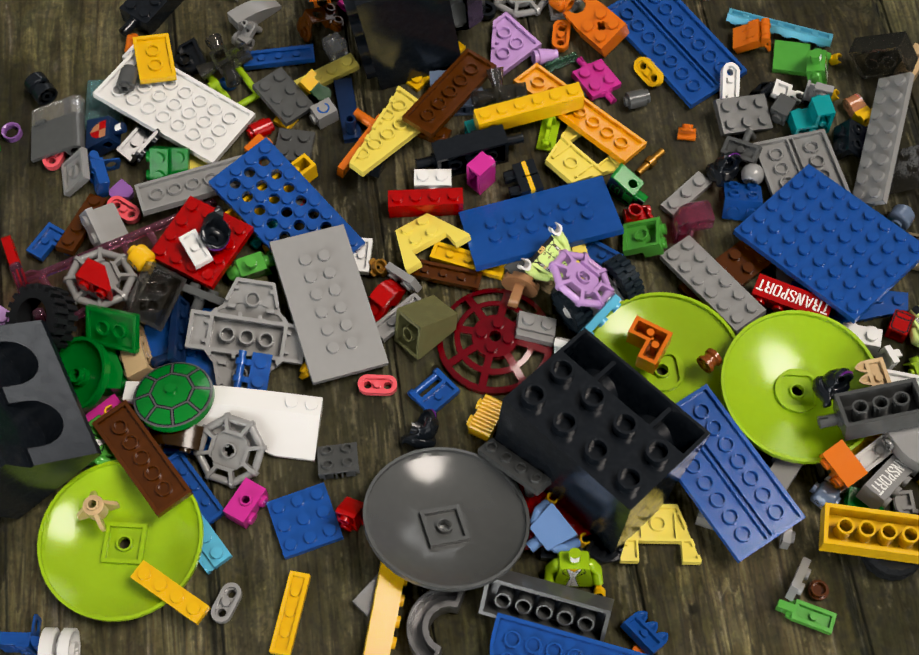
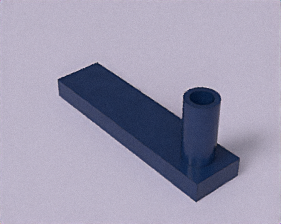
M350 77L334 80L344 143L357 142L362 134L360 123L353 115L357 107L352 79Z
M180 294L172 296L168 352L151 358L153 368L168 363L186 362L187 349L185 348V341L189 324L188 313L190 303Z

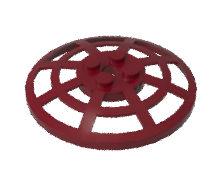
M501 288L474 291L465 295L450 307L455 310L463 302H466L470 307L462 315L454 331L455 347L458 354L448 360L445 355L443 341L437 345L440 361L450 377L470 391L490 396L507 395L526 379L520 367L529 360L533 351L544 354V358L538 368L552 356L553 346L545 347L537 343L515 339L517 320L512 322L505 317L507 308L511 309L517 314L519 310H523L519 307L516 309L507 306L512 291ZM483 294H503L501 301H487L477 304L473 297ZM522 295L521 300L530 304L537 311L533 314L546 316L534 301ZM499 306L497 315L489 316L485 315L482 308ZM475 313L479 319L475 326H463L466 319ZM460 333L472 335V345L464 350L460 342ZM498 334L501 338L498 341H493L490 339V336ZM517 345L528 348L524 356L516 362L512 353L517 348ZM476 351L485 358L483 366L474 363L468 356ZM506 359L509 364L508 367L491 368L493 360ZM463 360L471 369L481 373L479 384L462 377L455 371L453 366ZM513 372L518 380L515 384L503 387L486 386L489 375H504Z

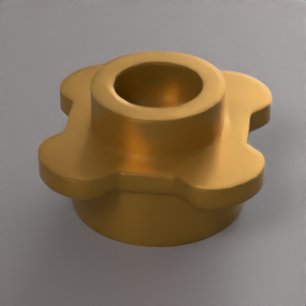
M371 258L369 260L371 276L380 275L385 277L387 275L385 268L387 263L384 259L376 260Z

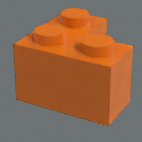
M636 316L628 330L626 342L641 349L635 366L653 375L671 343L673 332Z
M842 439L819 455L821 465L825 470L831 471L828 474L831 477L829 481L836 489L839 488L841 491L868 474Z

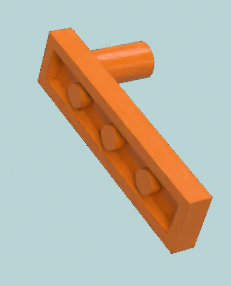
M359 108L354 111L355 119L368 128L338 165L337 175L341 178L349 171L350 160L357 149L363 144L364 138L370 133L373 124L380 114L374 119Z

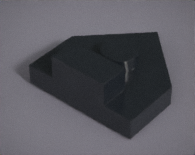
M194 37L179 45L174 60L175 68L186 74L195 75L209 67L205 54Z

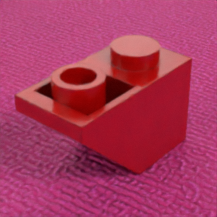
M87 258L75 275L79 288L84 291L89 290L101 299L112 301L114 298L105 265Z
M348 496L341 502L335 512L342 529L358 532L361 519L363 518L364 502Z

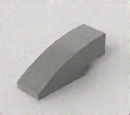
M250 0L227 12L229 22L238 31H242L244 28L241 25L242 20L254 21L259 24L282 9V6L276 0Z

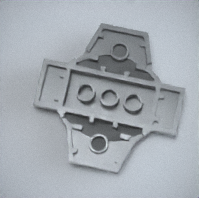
M236 277L222 305L215 307L211 312L191 309L185 348L205 351L208 358L213 362L217 386L233 387L234 382L232 378L236 373L237 364H235V360L239 355V350L247 351L246 359L252 360L253 352L273 355L270 373L283 363L303 364L304 356L295 326L288 323L287 319L280 313L276 284L274 282ZM245 366L243 376L249 377L250 367ZM242 383L241 388H247L248 384Z

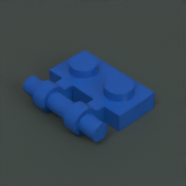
M239 350V355L235 360V364H237L236 373L232 378L234 382L233 387L241 388L243 383L248 384L247 388L267 391L273 355L253 352L252 360L246 359L247 351ZM245 366L250 367L249 377L243 376Z

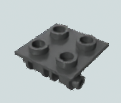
M357 442L317 447L318 475L320 479H333L334 474L336 479H338V473H341L342 478H344V473H346V477L360 474Z

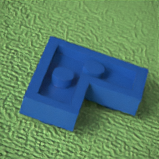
M49 222L26 249L27 253L43 262L54 248L56 249L55 246L65 231Z

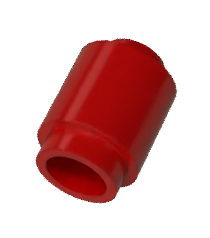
M262 118L249 124L246 132L252 140L258 133L263 137L271 135L275 128L270 118Z

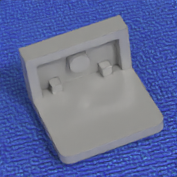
M109 203L96 209L92 207L87 208L79 215L81 223L85 227L89 240L95 250L98 247L106 246L128 236V231L114 203Z

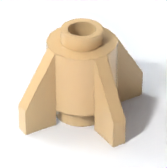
M91 491L90 495L84 500L82 508L77 513V518L80 521L91 518L97 522L99 529L104 532L106 528L103 519L107 516L109 510L118 509L120 505L117 501L103 500L97 495L96 491Z

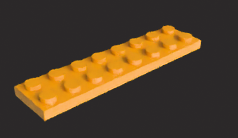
M535 63L513 80V86L526 95L567 85L538 63ZM587 98L584 99L583 109L556 116L620 164L625 165L647 145L645 140Z

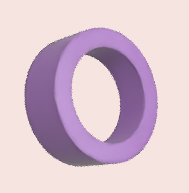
M9 122L2 127L1 134L5 141L14 143L22 138L23 131L18 123ZM12 128L19 130L18 134L14 137L6 136L7 131Z

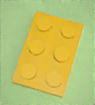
M168 33L132 37L140 85L177 80Z

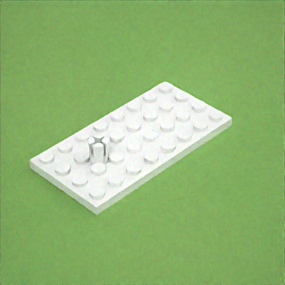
M134 50L93 92V97L152 132L158 128L160 130L159 136L178 147L190 148V154L207 164L218 162L256 118L254 112L175 68L177 80L140 85L138 75L135 89L131 92H122L116 83L120 70L124 65L130 64L137 68Z

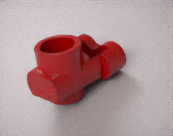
M633 203L629 205L628 209H623L622 211L624 223L654 218L651 214L650 205L640 206Z

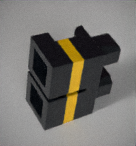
M533 158L512 164V170L503 172L505 184L515 182V186L508 187L510 198L544 190Z

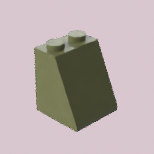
M435 295L399 307L396 312L394 341L419 360L456 330L458 313Z

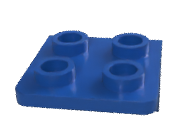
M736 181L724 183L722 219L744 221L763 204L761 186L755 183L742 184Z

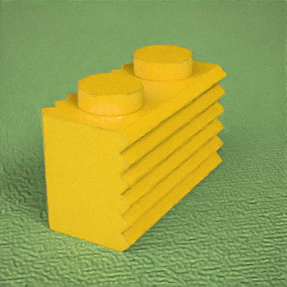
M485 394L483 399L480 398L475 407L477 409L474 415L471 414L467 420L468 433L486 442L491 439L497 430L502 401L488 394Z

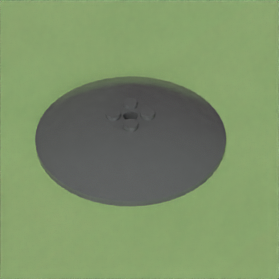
M423 448L394 459L374 477L366 492L363 503L362 517L365 535L379 560L404 580L436 591H466L480 588L496 581L517 563L525 549L529 536V510L526 500L515 481L480 455L457 448ZM446 524L450 528L448 530H443L439 527V525Z

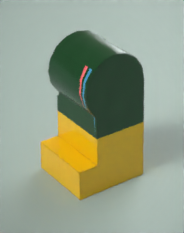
M311 69L298 85L316 102H320L328 97L330 98L331 90L327 86H322L314 78L317 73Z

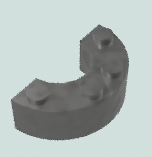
M431 589L414 603L407 619V637L413 655H442V647L436 644L430 637V626L442 614H458L465 597V591L446 592Z

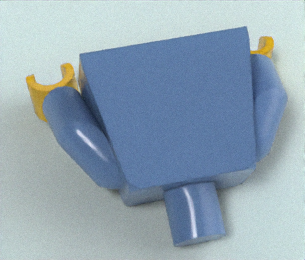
M549 492L545 499L533 510L530 519V529L535 536L527 541V546L532 552H535L543 545L548 552L552 551L557 554L560 551H569L571 548H583L588 545L590 541L584 542L582 540L586 533L578 536L556 508L555 504L558 498L555 501L550 500L549 497L552 493Z

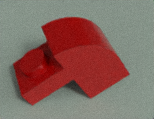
M393 279L381 282L369 296L371 298L369 304L376 322L387 314L391 306H397L406 292V289Z

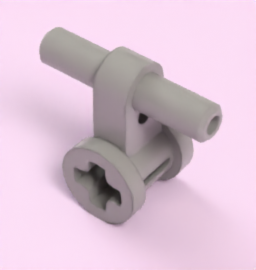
M244 19L241 22V25L244 27L243 30L234 33L231 43L234 46H239L243 52L251 51L255 45V40L252 39L255 33H261L263 29L256 22Z

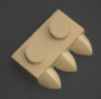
M883 357L863 360L854 368L859 372L865 373L859 379L861 384L871 387L891 382Z

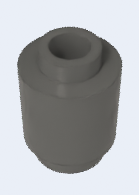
M126 64L121 68L116 85L122 92H131L135 89L139 75L138 69L130 64Z
M643 88L625 92L623 97V104L629 110L647 106L651 102L648 89Z

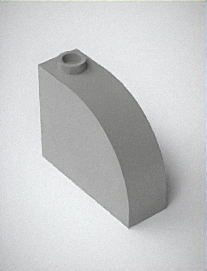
M919 426L885 433L882 438L885 447L891 450L896 458L905 466L919 472Z

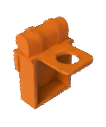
M762 18L761 21L755 19L748 21V24L733 28V50L740 54L759 47H765L770 52V19Z

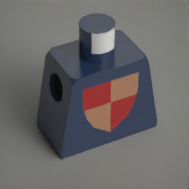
M111 116L87 120L85 148H87L89 153L92 150L97 151L99 157L112 151L121 144V134L127 132L126 124L124 122L119 123Z

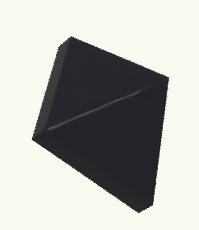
M761 82L750 94L765 93V97L768 98L774 82Z

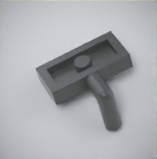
M747 128L742 140L727 135L720 152L721 154L730 151L740 154L741 161L757 163L763 148L760 145L749 142V140H756L757 136L751 128Z

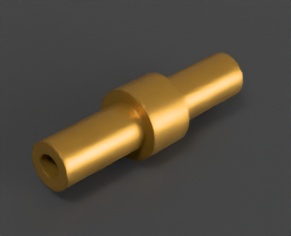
M660 148L652 156L649 155L644 160V163L635 170V173L641 176L646 170L654 167L657 164V160L665 154V150Z

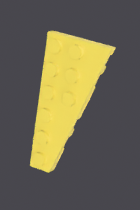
M398 85L395 94L391 96L388 105L382 110L373 124L372 130L366 135L363 144L357 149L349 162V167L362 177L421 133L402 121V116L418 99Z

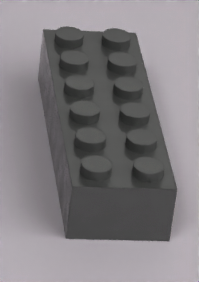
M509 570L501 578L484 586L478 614L496 618L497 612L604 642L614 599Z

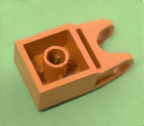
M582 0L585 3V8L579 13L565 10L563 15L584 41L604 58L630 33L627 24L598 0Z

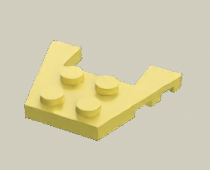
M568 125L546 158L545 165L567 184L614 173L620 163L608 156L599 164H596L573 144L582 135Z
M429 213L395 230L405 271L408 274L422 268V263L416 257V254L441 240L448 238L456 248L471 241L469 233Z
M663 504L632 537L625 541L619 560L620 564L639 563L638 544H679L682 565H701L702 559L695 549V543L689 535L688 527L678 504Z

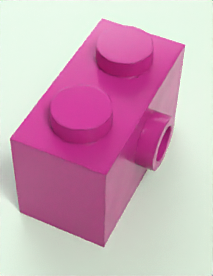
M481 151L466 165L467 185L479 195L495 182L496 173L494 158Z
M245 477L224 508L225 517L247 529L249 524L252 525L255 522L259 509L263 508L266 502H268L269 495L266 488Z

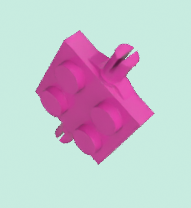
M582 56L578 57L576 62L581 68L572 71L571 77L575 82H579L581 88L591 101L606 97L610 104H614L617 99L612 95V92L621 87L622 83L602 59L586 63Z

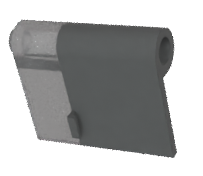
M79 95L69 96L32 110L31 161L33 163L64 151L72 156L79 148H85V100Z

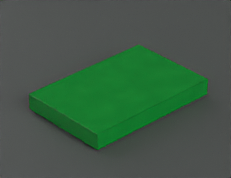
M92 304L85 306L86 337L100 342L106 348L134 354L139 352L140 314Z

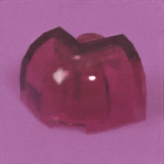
M708 200L686 203L677 209L670 227L674 244L688 235L693 238L694 231L713 228L715 216Z

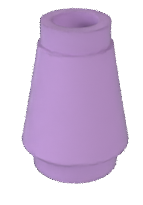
M536 48L531 51L533 64L543 65L558 60L559 57L557 49Z

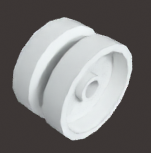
M45 627L39 639L38 655H80L81 642L77 628H63L61 632L58 627Z

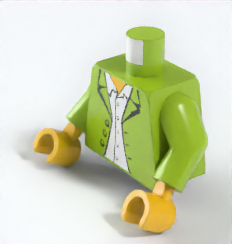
M578 548L560 551L557 558H554L546 565L544 580L568 587H593L595 585L593 593L602 594L606 597V590L602 587V584H604L602 567L595 559L590 558L588 551H580Z

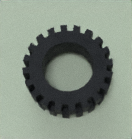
M30 283L26 285L27 287H21L19 289L20 294L15 293L12 296L15 299L14 302H9L8 304L11 310L6 312L5 317H9V322H5V325L34 321L35 312L42 302L46 308V325L58 353L61 352L60 348L65 349L68 346L66 341L73 340L72 331H77V326H74V322L78 321L79 316L74 315V312L78 311L77 306L72 305L75 302L74 298L69 296L70 293L60 287L39 283Z

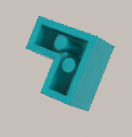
M830 95L811 97L808 108H797L790 111L787 122L792 135L819 129H825L826 133H829L836 114Z

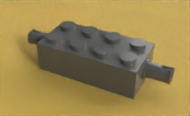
M910 378L836 393L833 398L834 414L817 416L818 426L820 429L838 425L845 441L918 427L919 385L916 378Z

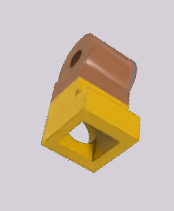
M858 93L845 98L842 101V105L848 116L865 127L868 126L872 108L870 109Z

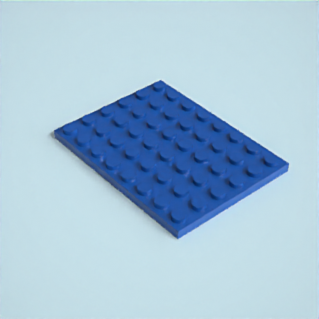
M810 164L805 166L733 231V235L853 324L919 263L918 239Z

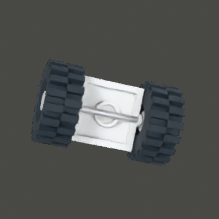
M619 253L601 264L602 268L607 269L611 287L614 288V293L621 298L620 302L644 294L645 288L642 285V279L639 277L640 274L636 272L635 266L631 264L629 259H626V256H622ZM561 291L552 293V303L556 307L555 310L558 312L559 318L563 320L564 325H567L568 330L572 331L573 334L577 335L599 311L593 307H576L575 303Z

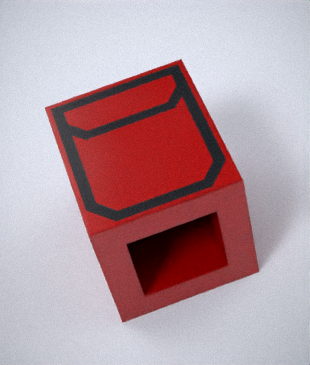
M896 309L884 336L903 344L915 316L907 311Z

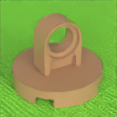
M513 271V274L506 272L501 281L502 286L506 290L512 291L507 306L517 309L522 295L528 298L536 297L540 284L538 282L535 284L532 281L533 277L523 272Z

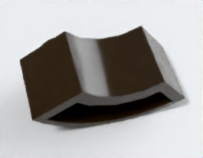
M193 425L190 428L177 432H159L148 427V431L162 450L164 448L179 449L178 452L190 454L191 451H199L204 429L202 426Z

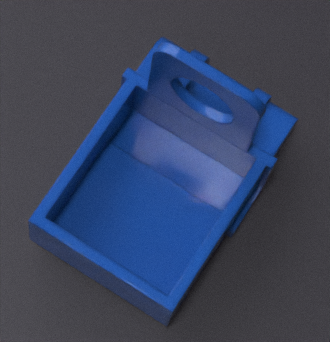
M92 150L88 155L90 183H93L97 196L107 197L110 186L107 171L119 169L121 159L111 158L103 160V157H99L97 151ZM110 162H116L112 167L106 166Z
M34 614L31 632H0V649L10 653L38 655L41 617L38 614Z

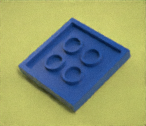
M324 482L266 502L285 560L344 539Z

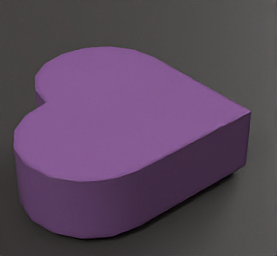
M121 179L110 188L109 195L110 197L121 196L126 200H131L134 197V191L129 184Z

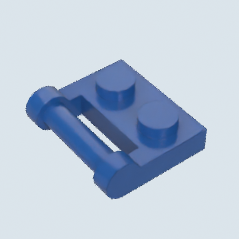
M435 368L427 379L415 389H410L407 394L423 410L434 409L437 413L460 393V389L439 368ZM436 380L441 381L423 397L420 396Z

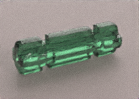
M571 52L568 56L563 55L553 59V62L548 61L545 63V69L552 72L554 68L559 69L569 65L570 62L575 63L578 55L576 52Z

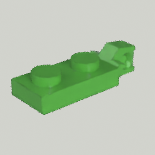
M779 599L775 610L784 613L785 618L827 635L832 634L837 613L799 599L789 600V602Z

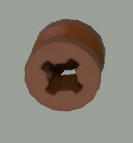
M708 348L704 355L697 358L698 365L709 374L714 371L715 366H719L723 362L721 356L712 348Z

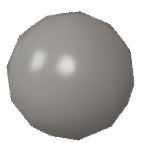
M756 163L747 164L741 171V179L745 184L755 183L759 185L764 179V170Z

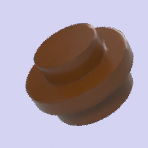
M813 580L808 585L807 591L812 599L822 601L827 598L829 587L822 580Z

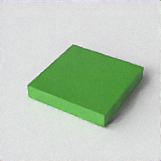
M775 40L772 72L807 76V54L811 44Z

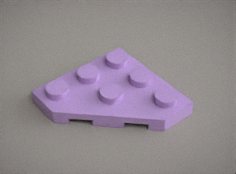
M507 12L493 20L490 62L497 65L496 72L503 77L531 56L532 50L542 46L540 41Z

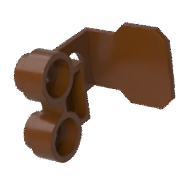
M327 3L323 7L305 9L302 17L298 19L297 30L303 40L309 42L314 23L322 22L325 28L340 32L344 26L343 18L338 15L334 16L336 13L335 6ZM313 12H319V18L313 16Z

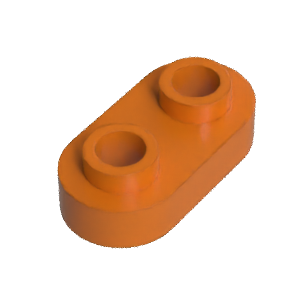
M564 19L557 20L553 24L551 46L552 49H557L558 52H565L569 48L571 25Z

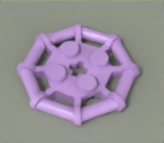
M562 249L554 261L549 263L548 268L552 272L555 289L561 291L578 308L585 306L601 310L608 299L614 294V288L611 287L607 269L597 264L586 252L578 253Z

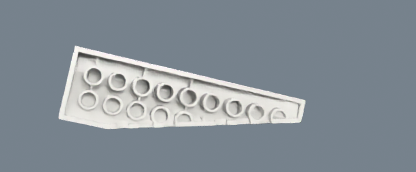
M126 381L123 401L126 400L128 403L133 404L134 392L140 381ZM213 385L215 391L213 405L207 415L195 425H207L222 417L225 413L230 412L231 415L249 421L253 420L256 423L255 426L264 444L267 445L265 452L268 455L315 462L323 411V397ZM231 423L232 430L241 432L244 427ZM225 424L212 431L215 434L221 433L225 430ZM248 432L246 438L249 440L250 446H256L250 432Z

